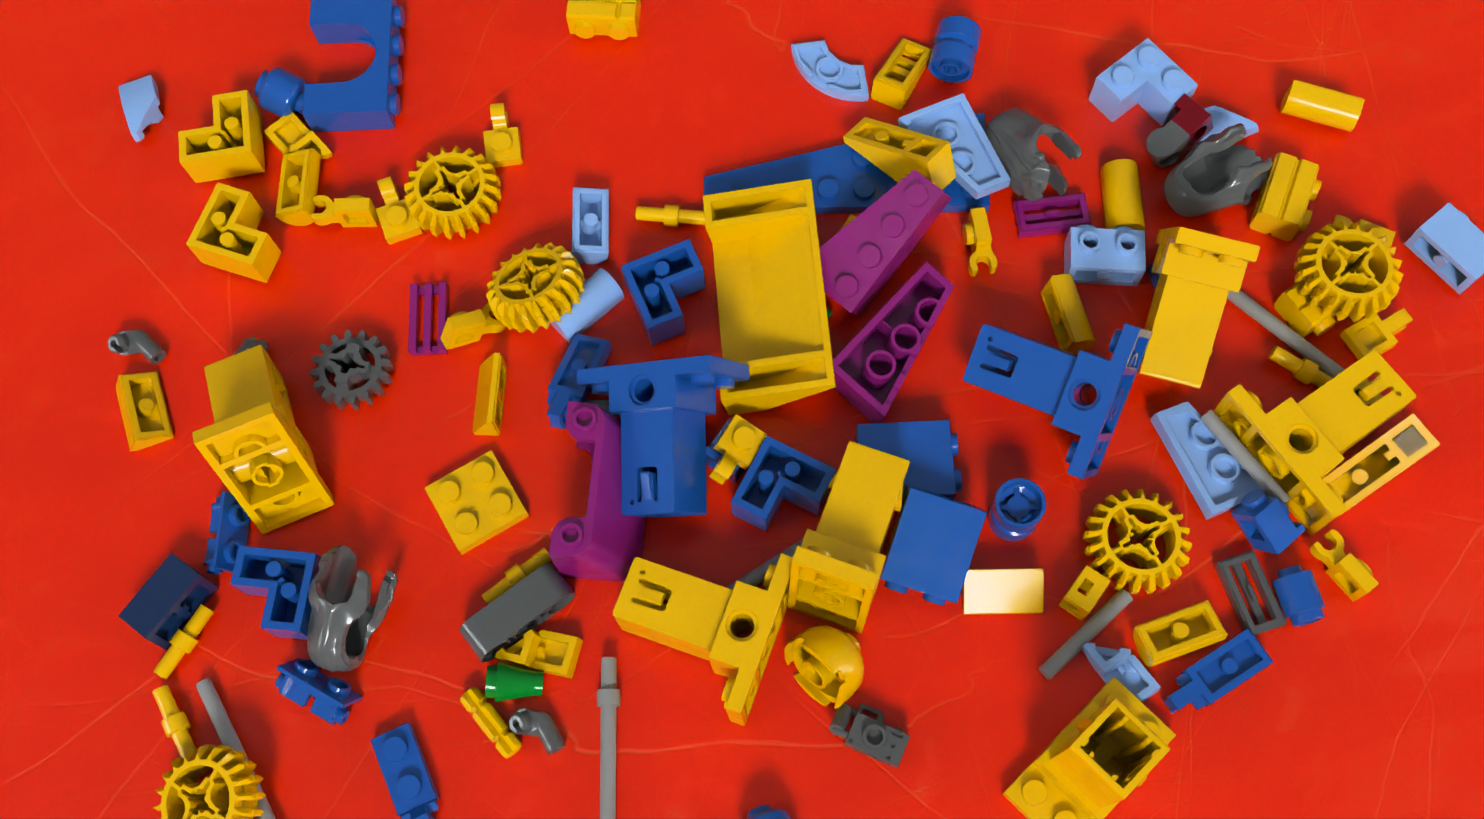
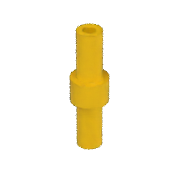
M665 204L664 208L636 207V220L664 222V226L679 227V223L705 225V215L702 210L680 209V205Z
M1275 346L1269 354V359L1293 372V377L1306 385L1311 382L1320 388L1333 378L1320 371L1319 365L1307 358L1301 360L1279 346Z
M542 548L520 566L516 563L504 573L506 577L481 596L487 604L491 603L537 568L551 562L549 553L545 548Z
M200 604L183 630L178 628L170 639L169 643L172 645L153 670L154 673L167 680L184 654H190L199 642L196 638L214 611Z
M164 685L155 689L152 693L164 718L161 721V725L167 738L172 737L180 757L184 758L185 751L196 749L188 732L191 725L185 712L179 711L169 686Z

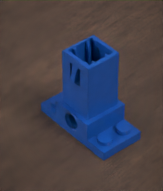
M1125 323L1123 329H1117L1111 339L1109 351L1113 355L1109 358L1096 352L1080 350L1077 355L1000 326L983 324L963 375V380L1053 415L1054 418L1051 425L1081 436L1079 442L1074 440L1068 450L1066 462L1070 463L1067 474L1080 479L1097 476L1153 332ZM996 368H999V369H1002V370H1005V371H1010V369H1012V370H1014V371H1013L1012 374H1009V373H1006V372L997 370ZM1092 385L1097 392V397L1093 404L1090 403L1087 397L1088 390Z
M712 355L577 370V385L592 388V394H609V413L620 414L622 515L655 518L706 515L705 415L716 414V389L735 388V382L749 380V365Z

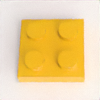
M492 450L424 488L458 551L462 555L529 517Z

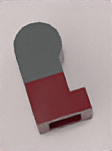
M1186 94L1174 103L1176 115L1164 127L1155 129L1147 137L1146 145L1149 158L1157 167L1166 168L1177 163L1213 129L1211 114Z

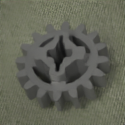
M346 330L344 339L341 340L335 334L331 335L333 344L327 346L321 343L319 347L323 355L312 356L311 360L318 367L310 370V375L316 381L313 387L319 394H322V398L328 404L335 401V404L341 410L346 407L348 402L354 410H359L360 401L363 400L370 406L373 405L372 395L376 393L384 396L386 393L381 388L382 384H391L393 381L390 375L386 373L394 369L393 363L388 359L391 356L386 346H382L378 337L373 336L369 339V336L363 330L359 332L357 337H354L350 330ZM368 353L374 356L375 366L370 364ZM330 374L335 376L334 382L337 384L336 387L332 386L330 382Z

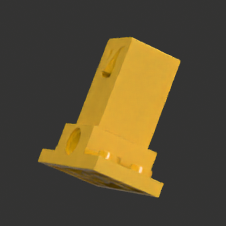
M1184 227L1159 229L1155 244L1159 245L1151 273L1159 274L1160 276L1144 328L1153 333L1138 373L1200 389L1209 357L1213 352L1212 347L1228 293H1239L1248 262H1256L1261 246Z
M260 344L204 366L215 423L192 432L194 445L259 531L265 534L335 505L332 493L317 472L312 449L295 425L285 381L264 347Z
M1372 350L1299 403H1296L1290 397L1266 414L1262 410L1263 407L1259 398L1251 391H1246L1239 384L1227 392L1214 409V412L1291 497L1285 505L1298 522L1303 524L1308 534L1312 536L1347 510L1346 506L1342 503L1343 499L1339 491L1331 484L1325 483L1322 478L1345 459L1342 456L1345 451L1398 414L1416 398V394L1376 350ZM1373 373H1377L1378 377L1369 382L1368 377ZM1390 388L1392 391L1384 397L1380 394L1385 389Z
M849 440L841 465L829 483L828 488H831V492L817 530L807 529L801 547L797 546L791 563L788 608L862 634L886 556L880 554L894 510L898 512L901 510L903 484L910 464L909 460Z
M781 553L777 565L770 563L763 583L766 590L737 580L732 590L635 557L614 607L613 616L623 631L710 661L714 673L728 678L721 701L725 702L724 708L729 720L745 726L788 607L793 557ZM664 600L668 601L667 605L663 604ZM742 630L752 631V634L748 637H736V634Z
M1113 677L1002 794L1027 819H1104L1136 786L1140 787L1147 779V774L1171 749L1167 745L1176 734L1121 682Z

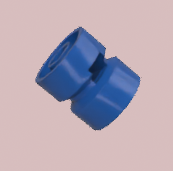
M949 16L943 18L938 23L934 40L935 46L932 48L928 66L930 73L935 78L949 83H962L972 77L976 60L974 55L978 51L982 33L980 26L975 21L962 16Z
M1016 478L1002 484L988 509L987 519L992 531L1000 538L1013 542L1024 540L1030 536L1046 511L1044 492L1037 484L1028 479Z

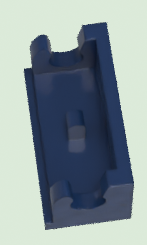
M171 553L118 616L145 639L167 650L171 646L169 641L178 628L183 630L200 604L205 605L219 587L192 566L187 565Z

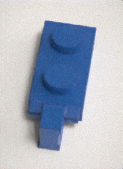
M575 333L547 388L549 393L547 402L550 405L547 416H549L551 427L563 430L566 428L568 401H587L592 388L577 385V370L604 367L612 350L609 340Z
M1248 628L1181 672L1182 675L1174 679L1180 689L1162 701L1171 714L1190 702L1196 710H1199L1203 706L1211 705L1272 664L1273 660Z
M406 723L371 739L370 741L397 815L401 819H434L432 812L440 809L437 802L440 798L412 725Z

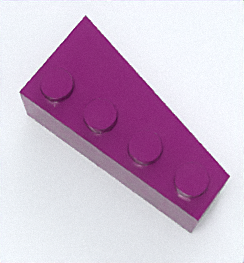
M914 169L820 247L825 293L850 313L862 316L952 198Z
M927 261L833 359L836 382L834 389L873 424L881 423L954 288V285Z

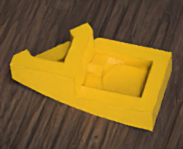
M293 112L288 116H282L263 131L265 136L282 154L313 148L321 155V159H329L333 156L329 148Z
M531 629L523 634L524 638L508 649H500L495 655L496 659L506 663L572 679L583 640L575 636L541 630L537 633Z

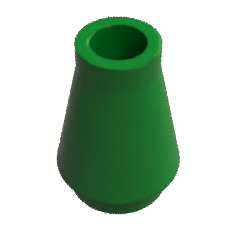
M498 662L497 666L487 665L485 698H495V702L529 696H542L544 672L532 671Z

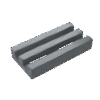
M1254 550L1214 564V568L1243 631L1249 628L1255 636L1287 624ZM1243 562L1248 567L1271 621H1266L1253 587L1250 585L1241 563ZM1229 567H1231V569H1232V571H1233V573H1234V575H1235V578H1236V580H1237V582H1238V584H1239V586H1240V589H1241V591H1242V593H1243V595H1244V598H1245V600H1246V602H1247V604H1248V606H1249V609H1250V611H1251V613H1252V615H1253V618H1254V620H1255V622H1256V624H1257L1256 626L1254 625V622H1253V620H1252V618H1251V616H1250V613H1249V611H1248V609H1247V607H1246V604H1245V602H1244V600H1243V598H1242V596H1241V593H1240V591H1239V589H1238V587H1237V584H1236V582H1235V580H1234V578H1233V576H1232V573H1231Z

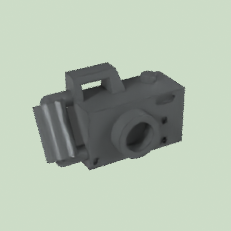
M862 703L858 710L851 708L847 704L837 708L829 726V731L832 734L846 739L844 742L845 746L895 769L899 766L910 735L903 733L902 729L897 727L894 729L883 724V713ZM862 710L876 715V720L861 714ZM851 717H853L854 721L852 723V726L850 730L847 731L846 728L849 723V720Z

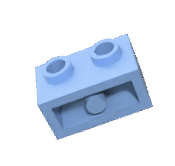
M1450 202L1422 224L1404 243L1459 295L1484 275V233L1469 220L1465 213L1456 209Z
M1087 224L1070 227L1064 242V274H1071L1075 283L1138 286L1146 271L1144 230H1133L1126 226L1104 229Z

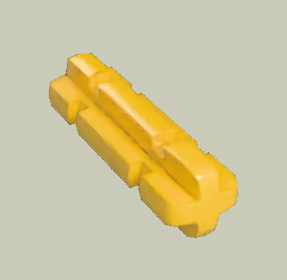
M477 687L469 689L461 696L460 702L468 712H473V719L489 740L496 742L495 747L500 754L507 759L512 757L521 749L522 743L514 733L508 732L509 726L489 702L486 703L487 698H485L480 689Z

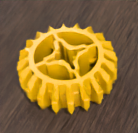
M455 145L452 152L447 153V150L441 146L439 155L434 156L428 152V161L421 162L416 160L418 171H408L410 182L404 184V190L407 194L405 196V203L407 207H410L409 213L413 219L417 218L421 229L424 231L430 229L432 235H435L436 238L444 232L445 237L451 240L455 232H459L460 236L464 239L468 229L472 228L473 231L479 233L478 224L480 222L490 225L491 219L489 214L498 213L496 202L501 201L502 195L499 190L501 182L499 177L496 176L494 166L487 162L486 157L482 153L476 156L470 147L462 153L457 145ZM448 186L453 192H457L459 199L455 197L454 193L449 192Z
M1342 221L1335 224L1333 228L1327 224L1318 233L1311 234L1305 241L1306 244H1303L1298 250V259L1294 262L1293 268L1298 272L1294 283L1304 285L1300 290V296L1310 295L1312 298L1310 308L1320 305L1323 307V316L1335 312L1338 322L1349 316L1353 323L1359 321L1363 316L1369 319L1374 317L1379 311L1385 310L1399 292L1400 287L1398 284L1402 281L1404 274L1398 271L1403 260L1392 258L1396 247H1386L1384 245L1386 235L1379 238L1372 235L1373 227L1361 231L1358 222L1351 224L1349 228ZM1355 267L1352 272L1346 273L1343 277L1340 276L1344 271L1347 272L1350 268Z
M551 242L544 247L537 243L533 249L529 250L524 247L521 253L517 255L512 254V258L508 262H500L501 269L492 272L493 280L486 284L489 290L486 297L496 319L500 320L509 330L516 329L519 333H523L527 329L535 333L541 326L548 329L549 324L555 320L561 323L560 317L565 313H572L571 306L581 302L579 295L585 291L583 286L585 281L584 273L576 257L572 256L571 252L565 250L562 245L555 247Z
M1127 489L1122 490L1118 498L1110 494L1104 500L1105 505L1097 504L1093 509L1095 516H1089L1085 522L1091 530L1085 531L1082 538L1084 541L1092 544L1085 548L1084 555L1096 556V559L1090 565L1092 569L1097 570L1102 567L1105 570L1102 574L1107 579L1111 577L1117 579L1114 584L1115 590H1121L1126 583L1129 584L1131 595L1137 594L1140 591L1141 585L1147 594H1151L1156 590V584L1160 588L1165 589L1171 584L1170 578L1176 580L1182 575L1180 567H1185L1189 563L1190 558L1184 553L1192 548L1193 543L1182 538L1190 533V527L1178 525L1184 518L1183 513L1172 515L1169 512L1173 506L1172 501H1167L1163 506L1158 503V493H1153L1149 499H1145L1143 489H1137L1133 498ZM1134 515L1144 517L1152 523H1142ZM1111 520L1117 525L1115 531L1119 536L1118 544L1112 549L1108 542V526ZM1149 535V537L1143 542V544L1137 543L1135 545L1131 544L1125 547L1129 543L1131 538L1133 540H1136L1138 538L1142 539ZM1160 535H1163L1166 546L1163 563L1157 557L1159 551L1155 546V540ZM1125 558L1131 559L1135 561L1140 568L1144 567L1145 569L1133 568L1131 566L1126 565L1121 560Z
M212 744L200 746L199 749L185 751L184 758L172 760L173 771L161 774L166 782L165 787L155 790L162 796L161 803L153 808L161 811L162 817L160 819H253L254 816H260L265 813L261 808L257 807L258 800L266 796L265 793L257 791V785L264 778L260 777V775H252L257 764L252 761H245L246 753L235 751L228 745H218L216 747ZM213 768L211 776L205 777L203 782L199 783L200 777Z

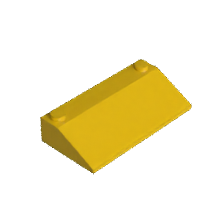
M805 179L703 196L705 227L713 245L722 357L749 365L748 381L735 382V388L720 389L721 402L728 415L768 410L835 388L836 382L812 180Z

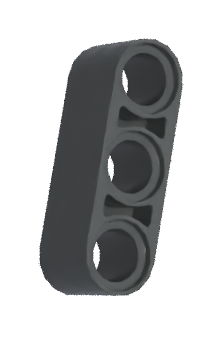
M546 563L471 616L461 625L459 632L480 662L486 663L495 658L497 651L502 648L508 649L524 637L523 634L531 629L534 630L573 600L576 593L562 574L559 573L554 563Z

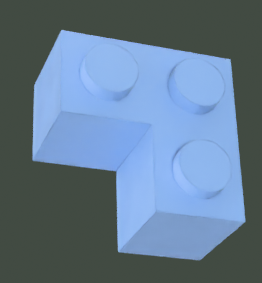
M1147 38L1096 77L1088 100L1112 123L1136 104H1139L1163 127L1176 115L1174 103L1184 94L1192 98L1198 84Z

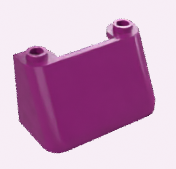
M568 401L566 428L571 437L577 440L576 446L578 450L589 452L593 461L586 518L569 517L556 524L551 534L549 556L564 578L622 582L626 580L634 558H642L646 517L624 516L621 513V420L595 404Z

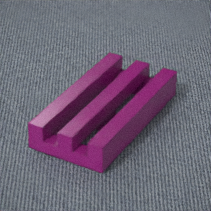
M1085 193L1043 197V199L1040 198L1038 201H1029L1027 199L1013 201L1012 210L1015 213V225L1018 226V238L1068 233L1070 227L1091 225ZM1077 205H1079V209H1071V210H1063V211H1060V210H1049V211H1046L1045 213H1037V214L1024 215V212H1025V211H1034V210H1043V209H1051V208H1060V207H1069V206H1077Z
M439 282V286L425 283V286L421 287L418 284H410L408 352L411 356L448 354V350H446L440 339L449 310V286L447 282ZM433 295H439L437 346H432ZM421 296H424L423 346H419Z

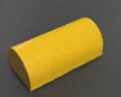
M1293 80L1283 95L1280 113L1351 132L1360 117L1365 99L1303 81Z
M313 148L283 154L275 217L286 224L306 226L314 222L311 214L315 213L316 205L313 202V197L317 196L321 155Z
M1117 159L1104 164L1099 174L1106 229L1126 226L1133 230L1145 231L1137 163L1130 159Z
M1071 274L1051 276L1040 294L1059 348L1074 354H1078L1080 350H1090L1096 345V340L1073 276Z
M1208 600L1137 625L1133 630L1137 651L1148 667L1223 641L1227 637L1224 627Z

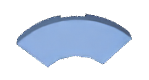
M825 40L791 44V54L795 66L803 78L814 88L840 100L853 102L868 101L869 92L864 65H851L837 59L829 51Z

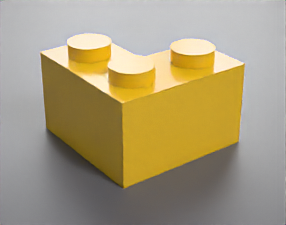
M248 90L212 95L214 126L178 132L179 161L195 183L265 172L261 111Z
M217 182L186 243L203 264L264 283L268 282L282 253L268 233L256 230L265 212L253 195L248 191Z

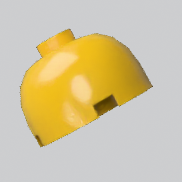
M827 625L812 627L798 634L784 649L787 665L794 662L799 671L793 677L803 690L821 705L827 706L830 702L835 703L834 708H839L854 694L862 683L864 662L860 652L861 648L856 638L850 633H844Z

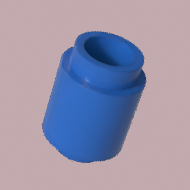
M1296 565L1277 572L1279 578L1274 580L1272 584L1285 619H1290L1293 627L1311 624L1325 618L1322 609L1326 606L1312 570L1303 571L1301 565Z

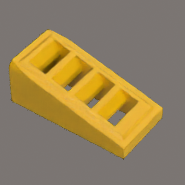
M902 38L875 76L871 98L901 110L929 63L932 49ZM905 55L918 61L915 62L902 56Z

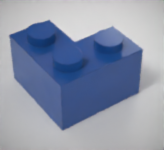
M690 239L621 266L625 286L652 346L686 332L683 313L677 299L706 288L704 270Z
M766 436L731 500L732 515L765 532L783 499L818 516L831 491V488H828L829 483L836 474L837 469Z
M239 546L230 585L246 595L267 597L260 628L275 637L307 640L309 618L312 609L308 598L309 586L319 571L318 563L321 557L316 553Z

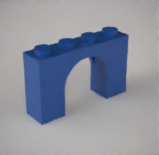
M311 0L309 25L319 44L362 43L374 48L376 52L370 67L355 79L345 82L304 85L302 115L313 132L395 129L396 115L401 113V102L397 94V85L402 84V70L400 64H398V59L404 53L403 38L400 34V27L405 26L403 6H398L396 0Z

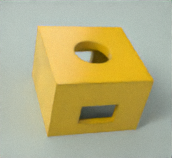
M1086 565L1059 606L1083 621L1111 581ZM1080 588V589H1082L1083 591H1085L1086 594L1083 595V594H1081L1080 592H1078L1077 590Z

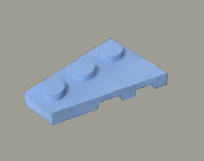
M964 93L898 118L899 127L950 142L956 172L955 180L975 199L1009 187L1011 179Z
M1186 401L1155 413L1150 421L1207 520L1238 507L1246 494L1261 488L1200 420L1202 415Z

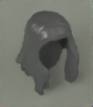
M1017 107L1002 111L989 121L985 128V134L1011 179L1009 187L1017 196L1023 195V198L1029 201L1043 199L1042 193L1046 189L1047 183L1058 191L1060 196L1066 193L1068 182L1060 168L1047 163L1044 154L1038 150L1036 145L1038 137L1045 134L1069 159L1072 157L1077 159L1082 156L1080 146L1060 127L1039 119L1035 115L1030 114L1026 109Z
M1242 123L1229 126L1221 133L1212 134L1205 140L1198 142L1185 159L1169 172L1164 182V195L1173 211L1184 217L1201 216L1233 205H1246L1251 201L1252 192L1259 190L1262 187V182L1266 180L1268 176L1267 171L1272 166V157L1263 161L1260 156L1255 155L1254 149H1247L1243 145H1233L1242 140L1247 133Z
M344 545L335 546L322 555L318 563L319 571L310 583L308 594L312 609L307 633V650L310 659L316 666L332 672H350L362 664L369 637L386 617L397 583V575L388 569L382 580L376 605H369L372 583L371 574L362 568L358 570L356 566L357 555Z

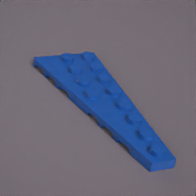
M976 113L975 115L985 132V114ZM843 144L705 176L704 196L811 179L816 214H854L865 211L898 182L850 146ZM955 179L943 189L952 199L941 213L970 212V209L985 207L986 212H989L990 194L975 199Z

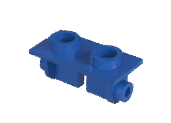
M224 491L222 496L216 497V503L211 504L212 514L209 532L217 533L216 538L208 539L206 558L203 562V565L207 566L206 573L216 575L223 574V571L233 573L238 547L247 546L250 517L231 493Z
M295 659L278 665L276 670L282 673L275 682V686L279 688V694L302 707L307 706L311 696L315 697L310 712L331 725L336 723L343 725L350 716V711L346 709L347 706L363 698V696L351 690L352 687L349 683L339 678L327 676L319 671V667L310 660Z

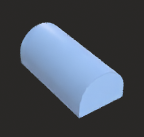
M573 187L572 256H575L577 261L582 264L602 263L608 259L609 189Z
M602 268L583 282L585 291L579 295L581 302L571 306L572 313L562 315L560 317L561 323L556 320L550 323L569 344L575 333L582 334L624 299L620 286Z

